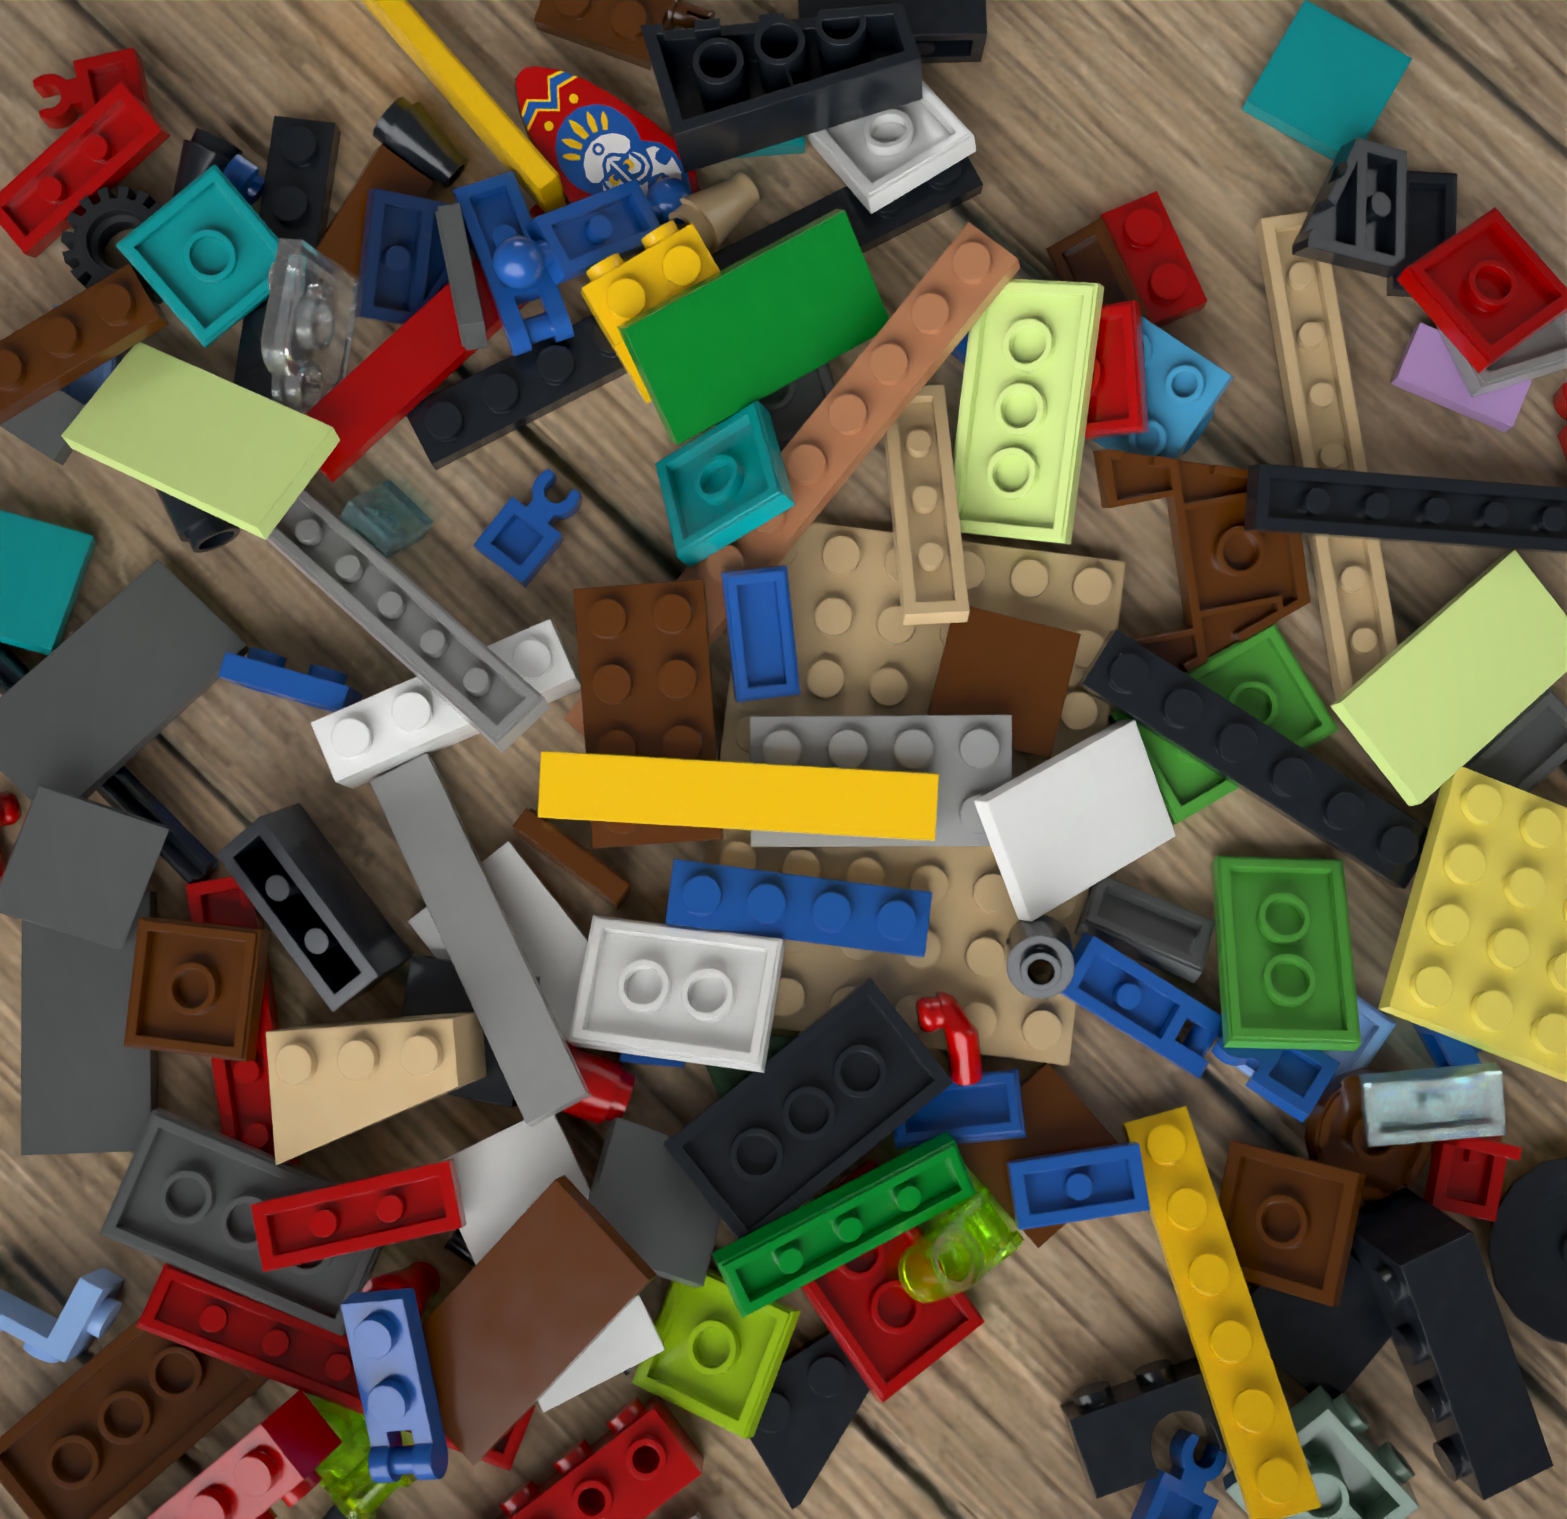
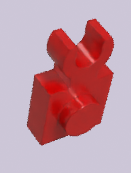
M134 47L74 60L76 78L66 80L56 74H44L33 80L34 88L43 98H50L56 95L61 96L60 102L55 107L39 110L40 118L52 129H63L72 125L80 114L88 112L120 81L130 86L153 114L142 59Z

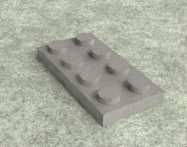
M1012 715L750 716V762L939 774L935 841L751 830V847L990 846L974 800L1012 780Z

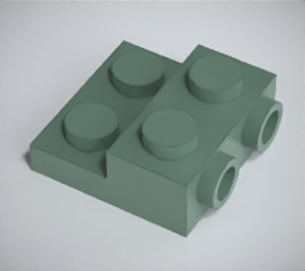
M1318 1386L1289 1410L1321 1507L1281 1519H1405L1419 1508L1417 1499L1408 1481L1415 1476L1411 1466L1390 1442L1387 1441L1378 1448L1369 1439L1364 1431L1370 1425L1360 1409L1347 1395L1342 1393L1333 1400L1321 1386ZM1232 1470L1223 1477L1225 1491L1247 1513L1234 1471Z

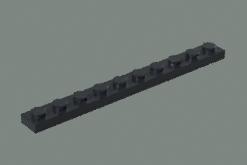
M967 156L872 214L846 186L711 254L721 271L835 209L845 210L861 251L865 253L981 194L983 183ZM591 315L573 324L574 337L557 343L553 337L531 345L532 351L518 356L511 355L422 400L406 416L434 469L438 470L627 374L595 317Z

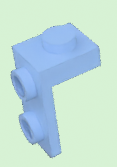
M103 1267L80 1277L58 1319L0 1288V1332L3 1330L24 1341L23 1349L39 1360L49 1363H58L59 1361L65 1363L87 1351L94 1337L100 1339L110 1329L122 1305L115 1298L125 1279Z

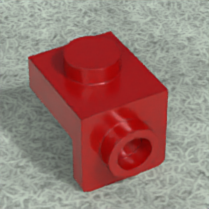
M1462 1120L1460 1133L1437 1128L1424 1200L1439 1210L1496 1222L1507 1158L1520 1161L1522 1147L1501 1142L1503 1129Z

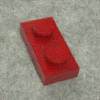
M1157 191L1100 215L1099 218L1107 222L1154 325L1158 327L1164 326L1204 308L1208 300Z

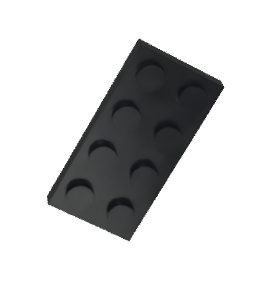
M869 977L766 1060L764 1073L750 1072L669 1137L663 1145L735 1237L740 1239L798 1209L944 1091L953 1081Z

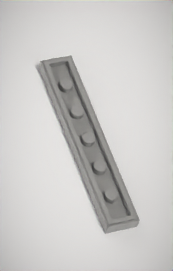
M306 487L266 539L501 753L512 745L550 708L544 696Z
M426 752L370 781L525 1123L529 1126H534L591 1096L433 758Z

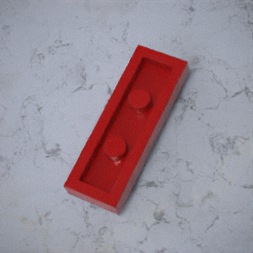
M120 81L0 191V225L25 255L34 258L38 257L62 235V231H66L71 227L66 221L71 211L80 217L84 215L86 210L78 203L80 200L88 196L96 204L100 200L97 190L108 187L110 190L113 189L171 135L133 89Z
M454 1158L268 1199L250 1205L263 1272L455 1230L467 1225Z

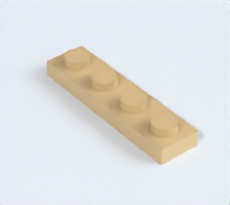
M944 384L924 385L884 434L902 625L967 622L970 612Z

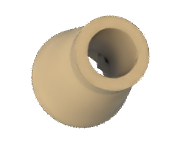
M737 172L727 180L679 199L682 205L671 212L668 217L669 221H675L676 218H679L685 222L682 225H676L679 230L693 223L708 251L712 254L719 248L747 212L759 203V193L755 184L747 175Z

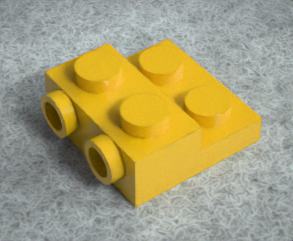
M674 221L661 225L641 239L646 250L625 263L619 253L605 258L587 270L586 274L591 283L582 287L581 290L583 299L646 405L651 403L652 400L617 326L720 272L693 223L681 230L678 229Z

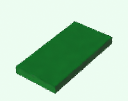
M835 209L617 326L671 442L679 445L746 408L755 401H759L873 338L887 323L889 317L845 210Z

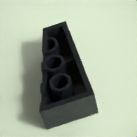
M902 3L824 9L818 11L816 18L785 19L784 13L759 15V22L722 26L720 18L695 20L694 28L664 30L663 23L640 25L684 173L923 99L921 56Z
M1405 1187L1392 1193V1196L1377 1200L1359 1209L1351 1250L1355 1259L1360 1262L1392 1332L1391 1340L1411 1382L1415 1400L1427 1418L1437 1442L1433 1443V1450L1440 1466L1452 1481L1455 1482L1460 1479L1484 1501L1552 1467L1553 1463L1473 1232Z

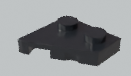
M1356 138L1341 146L1292 245V255L1386 278L1404 271L1407 151L1361 138Z
M826 1330L783 1358L754 1437L750 1438L792 1510L801 1505L870 1391L829 1330Z

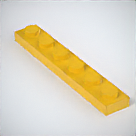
M1187 1107L1176 1108L1124 1123L1122 1128L1126 1141H1135L1140 1146L1150 1206L1149 1212L1249 1519H1281L1320 1508L1321 1504Z

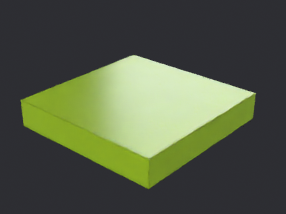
M708 1268L704 1286L698 1288L671 1280L654 1324L665 1346V1350L639 1363L632 1383L744 1439L752 1438L756 1432L801 1310L777 1299L742 1318L721 1273Z

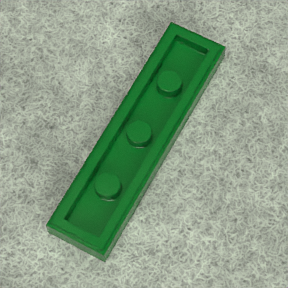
M945 1131L711 1254L733 1302L743 1318L977 1193L954 1138Z

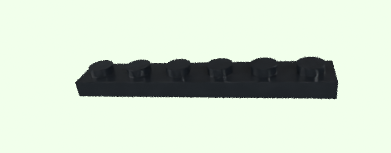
M274 116L259 217L303 269L243 318L234 384L299 412L322 257L313 252L327 229L341 132L336 123Z
M1255 464L1248 466L1244 531L1567 554V488Z
M1117 629L1110 631L1077 685L1131 720H1135L1136 723L1392 886L1401 889L1407 887L1418 868L1429 828Z

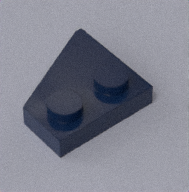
M376 188L368 190L354 317L403 325L441 291L445 284L449 283L435 211H438L437 206L449 205L450 203ZM465 229L466 236H467V241H468V246L470 247L471 242H470L469 236H468V234H467V231H466V229Z

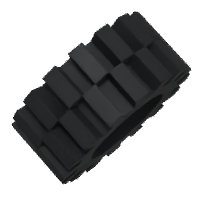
M118 186V196H115L108 187L97 190L101 202L94 204L88 196H85L78 202L86 210L82 217L72 211L69 213L66 221L75 230L74 232L62 231L61 242L69 249L68 251H63L62 254L65 263L73 269L70 272L86 289L118 271V269L109 267L105 261L104 250L110 239L123 230L136 229L163 207L150 194L139 190L138 195H136L129 186ZM145 280L158 305L164 302Z

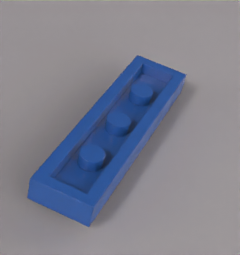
M674 859L665 924L925 957L932 892Z

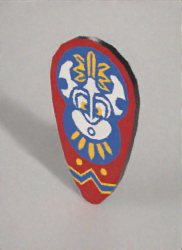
M530 66L519 72L515 79L514 89L519 114L530 142L558 173L564 190V197L569 204L637 179L645 196L653 183L665 177H674L684 181L693 193L700 191L696 170L684 173L675 141L653 121L614 95L583 78L558 69Z

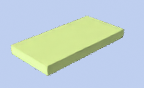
M1011 279L969 330L953 455L961 533L1071 545L1104 286L1101 284Z
M141 342L135 344L61 435L72 449L265 540L340 441L332 426Z
M1512 550L1501 555L1331 704L1330 707L1409 806L1419 805L1567 672V615L1517 551Z

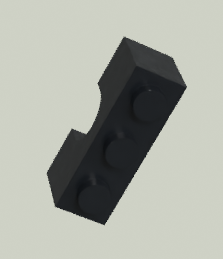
M1197 1357L1174 1365L1169 1359L1147 1363L1134 1371L1135 1379L1112 1387L1108 1381L1088 1384L1073 1392V1401L1060 1405L1085 1479L1096 1499L1159 1477L1151 1452V1438L1157 1424L1165 1416L1173 1412L1190 1411L1199 1414L1208 1438L1222 1453L1227 1452Z

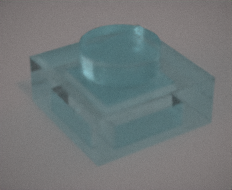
M390 479L350 499L340 516L386 559L424 539L434 523Z

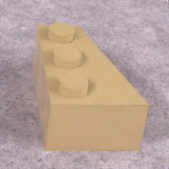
M475 1011L300 1024L266 1032L275 1164L278 1165L311 1153L337 1140L486 1077L484 1034Z

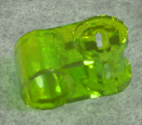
M986 1185L974 1188L977 1193L976 1195L945 1210L939 1216V1220L907 1248L900 1257L898 1266L899 1279L904 1290L914 1300L921 1303H933L977 1285L994 1266L1009 1257L1023 1243L1024 1238L1019 1231H1010L988 1201L991 1192ZM938 1260L940 1261L943 1267V1273L939 1267Z
M320 1398L313 1405L325 1420L331 1421L338 1426L342 1433L343 1441L316 1468L323 1478L319 1484L326 1490L334 1504L347 1519H376L375 1510L400 1486L408 1488L417 1478L414 1474H403L397 1482H373L370 1486L366 1487L372 1479L368 1467L371 1445L364 1415Z

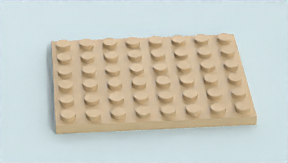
M812 522L778 564L787 566L801 695L736 702L731 670L719 761L750 762V716L927 715L950 623L902 625L893 532ZM962 541L969 606L1081 634L1051 758L1107 728L1109 705L1077 684L1110 631L1118 630L1126 561ZM1012 751V780L1047 760ZM723 828V839L708 841L706 863L932 892L925 957L783 939L785 951L772 1028L803 1031L870 977L927 1048L948 1050L947 1041L942 1029L929 1033L920 1029L916 1014V1002L922 997H936L937 991L946 992L956 998L978 1030L981 1055L1069 1066L1076 1004L1061 994L1045 999L1028 997L1019 992L1009 980L1006 962V939L1012 926L1019 920L991 846L751 847V830ZM1089 888L1044 914L1059 920L1066 927L1071 937L1072 950L1075 949L1081 936L1075 934V929L1088 898Z

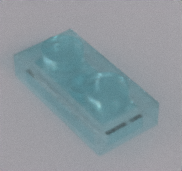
M1496 1062L1359 1075L1364 1135L1369 1147L1506 1135L1502 1072Z

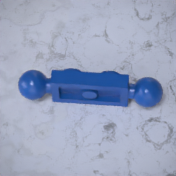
M665 177L653 183L645 196L637 179L537 216L526 227L530 238L521 235L511 236L504 239L497 246L493 256L495 273L507 286L523 289L538 282L546 266L555 285H559L586 274L587 270L615 253H619L623 259L643 251L645 247L641 239L656 228L669 222L668 215L682 205L679 199L693 194V192L684 181L674 177ZM676 218L674 221L676 225L685 223L679 218Z

